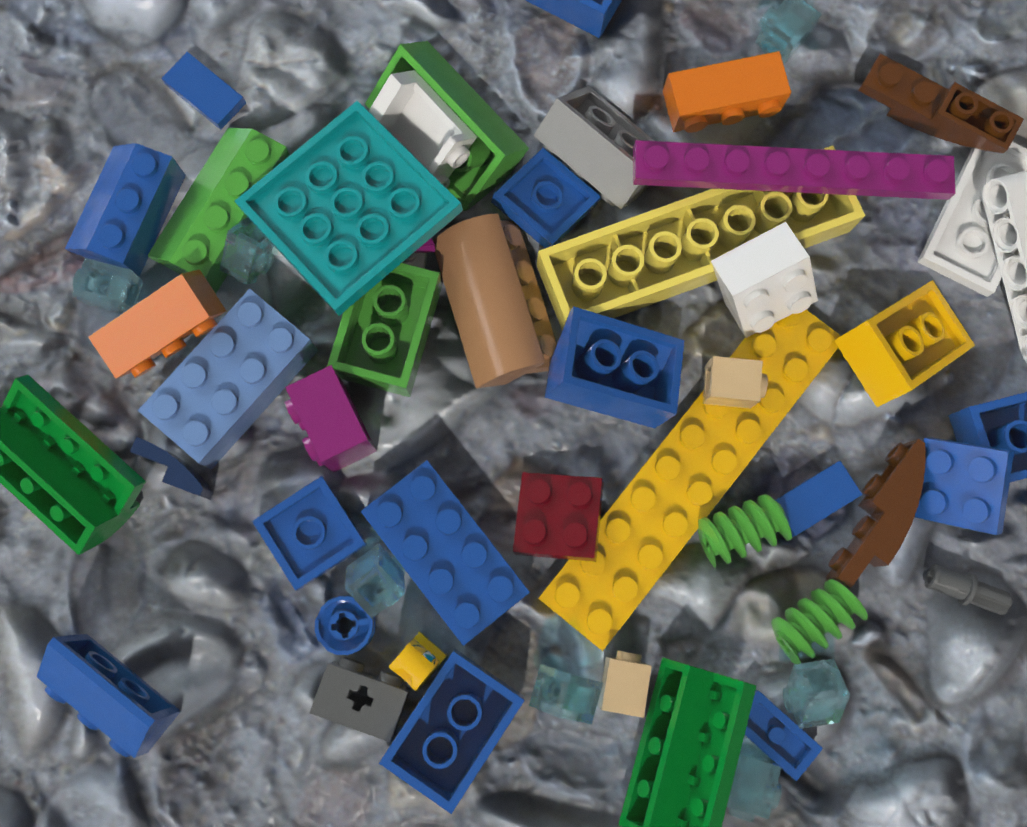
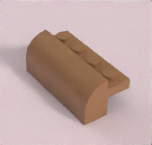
M498 213L486 214L461 221L433 239L436 259L475 387L484 388L506 385L524 374L549 371L550 360L557 343L520 227L514 221H500Z

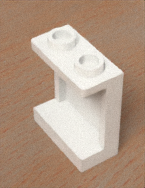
M415 70L391 74L369 109V112L446 188L450 184L449 176L454 169L461 166L470 156L468 149L477 138Z

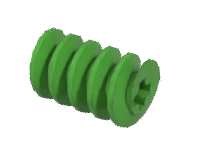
M767 494L758 496L757 503L751 499L743 502L742 509L736 505L728 508L727 515L721 511L714 513L712 522L706 517L698 520L699 540L708 560L714 568H716L715 556L720 555L726 564L732 563L731 550L733 549L741 558L747 557L746 544L748 543L756 552L762 551L761 538H765L771 546H776V532H780L786 541L792 539L791 527L782 506Z
M827 580L824 583V590L814 589L810 595L811 600L807 598L800 599L797 604L798 610L793 607L786 609L784 613L786 620L781 617L772 619V629L778 644L797 667H802L798 655L801 651L812 659L816 657L812 643L816 642L824 649L829 647L825 637L826 633H830L838 640L842 638V633L838 626L840 623L850 630L855 629L856 625L851 615L855 613L862 620L866 621L868 619L867 611L859 599L836 580Z

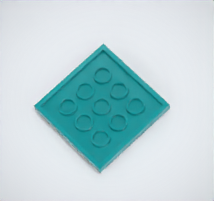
M358 100L234 201L241 211L338 316L463 211L461 202Z

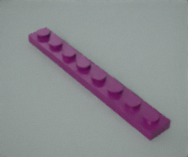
M636 140L633 146V185L949 200L956 194L954 156Z

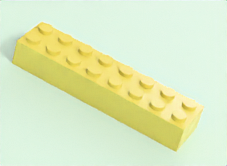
M834 146L824 148L825 150H835ZM710 189L539 250L536 266L560 327L563 330L570 310L574 306L610 318H616L717 281L711 263L712 260L784 222L788 224L805 249L849 233L865 217V214L856 195Z

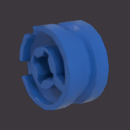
M338 596L328 600L320 608L319 614L315 619L314 631L318 642L327 651L335 655H350L363 650L372 641L376 632V617L373 609L366 601L355 596ZM344 617L349 618L355 623V627H352L348 633H343L339 629V622Z

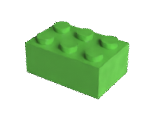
M404 263L397 266L343 312L327 367L332 365L342 380L411 397L442 289L440 273Z

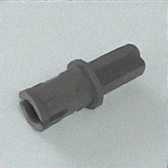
M936 563L931 565L926 574L924 582L926 588L957 598L961 605L967 606L970 603L999 615H1005L1012 605L1013 599L1009 592L978 581V577L974 574L965 576L941 567Z

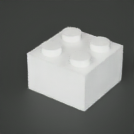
M786 222L711 261L725 305L746 338L754 333L768 330L774 323L791 314L805 311L811 304L818 301L810 256Z

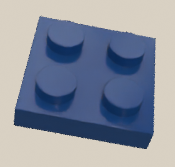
M542 148L493 194L491 203L541 246L548 248L558 244L598 204L601 196L545 148Z
M933 437L924 438L926 457L924 482L919 505L914 517L993 535L1002 534L1014 451Z
M323 476L252 521L295 591L300 590L367 546V543Z

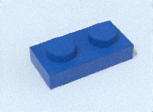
M755 690L744 736L792 779L797 781L822 751L823 747L760 691Z

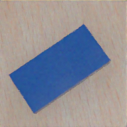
M188 52L161 78L166 86L220 130L246 104L243 96Z
M837 461L776 498L775 501L782 506L791 527L792 537L863 494L842 462Z

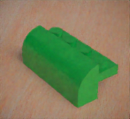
M27 374L15 378L0 408V483L74 552L81 555L107 540L129 520L140 505L136 498L146 481L32 377Z
M662 657L618 825L622 827H722L757 685Z

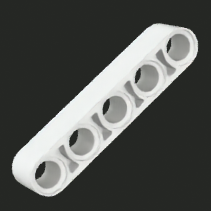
M1022 171L989 180L983 187L982 197L1020 351L1027 363V171Z

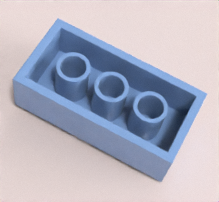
M251 289L239 299L217 323L218 325L205 336L137 410L197 463L213 469L318 352L313 342Z

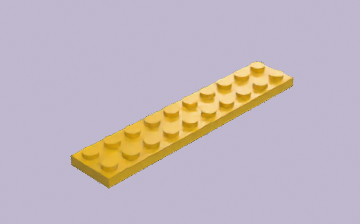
M806 309L801 313L791 314L774 323L771 328L764 332L754 333L747 338L745 337L729 358L763 361L762 373L767 374L768 377L765 397L761 398L760 402L751 409L703 404V389L600 519L596 562L568 559L538 599L603 651L697 531L698 520L704 517L707 518L838 349L834 340L841 335Z

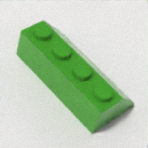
M428 41L400 44L365 105L369 109L371 108L389 76L393 73L415 70L477 136L468 149L470 151L468 159L461 166L454 169L448 178L450 184L447 189L461 202L463 210L467 211L511 174L529 150V147Z
M227 128L147 256L178 274L200 269L216 294L257 228L234 201L290 156L287 147L252 128Z

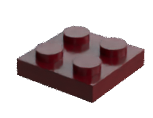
M522 472L512 552L515 555L596 562L604 487L603 478Z

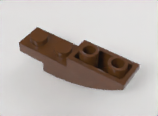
M881 53L876 58L858 90L888 106L890 109L886 116L904 125L945 141L984 151L1005 153L1024 118L956 82L947 89Z
M919 438L905 444L898 443L886 456L885 461L888 463V466L882 474H875L862 489L865 497L858 506L871 516H864L854 527L852 535L855 538L848 548L842 547L832 557L828 564L831 571L826 576V580L833 579L840 582L846 588H852L869 563L874 567L889 566L912 525L923 488L926 465L925 443Z

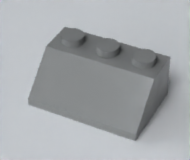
M590 86L556 98L535 132L534 137L543 143V148L550 154L560 158L569 165L571 171L582 181L589 182L600 192L602 199L608 204L623 209L634 202L649 186L633 185L634 143L636 140H655Z

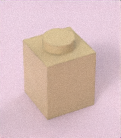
M713 356L705 365L703 404L751 409L760 402L761 398L765 397L767 392L768 377L767 374L762 373L763 361Z
M617 650L616 658L605 657L598 707L601 710L644 718L652 666L641 663V654Z

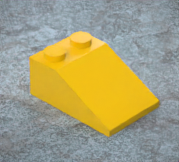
M933 280L834 340L876 407L912 391L975 346Z

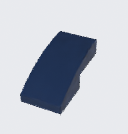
M136 437L130 450L131 453L168 466L162 479L163 483L211 500L214 494L213 490L189 464L171 452Z

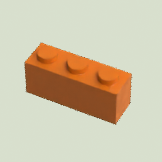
M780 51L668 73L662 91L673 132L685 130L688 133L697 132L707 127V125L721 122L723 125L736 124L746 117L759 115L760 118L771 117L782 110L791 95Z
M199 269L180 274L88 338L116 379L132 373L134 378H137L156 366L153 359L163 354L165 358H168L185 348L187 345L184 339L194 333L196 338L211 331L218 325L214 319L225 313L226 309Z

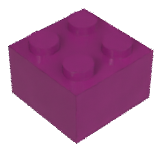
M332 365L285 387L290 397V400L284 402L293 422L299 424L303 431L306 430L308 436L302 439L303 444L312 461H317L320 467L325 465L332 472H336L377 452L344 382Z

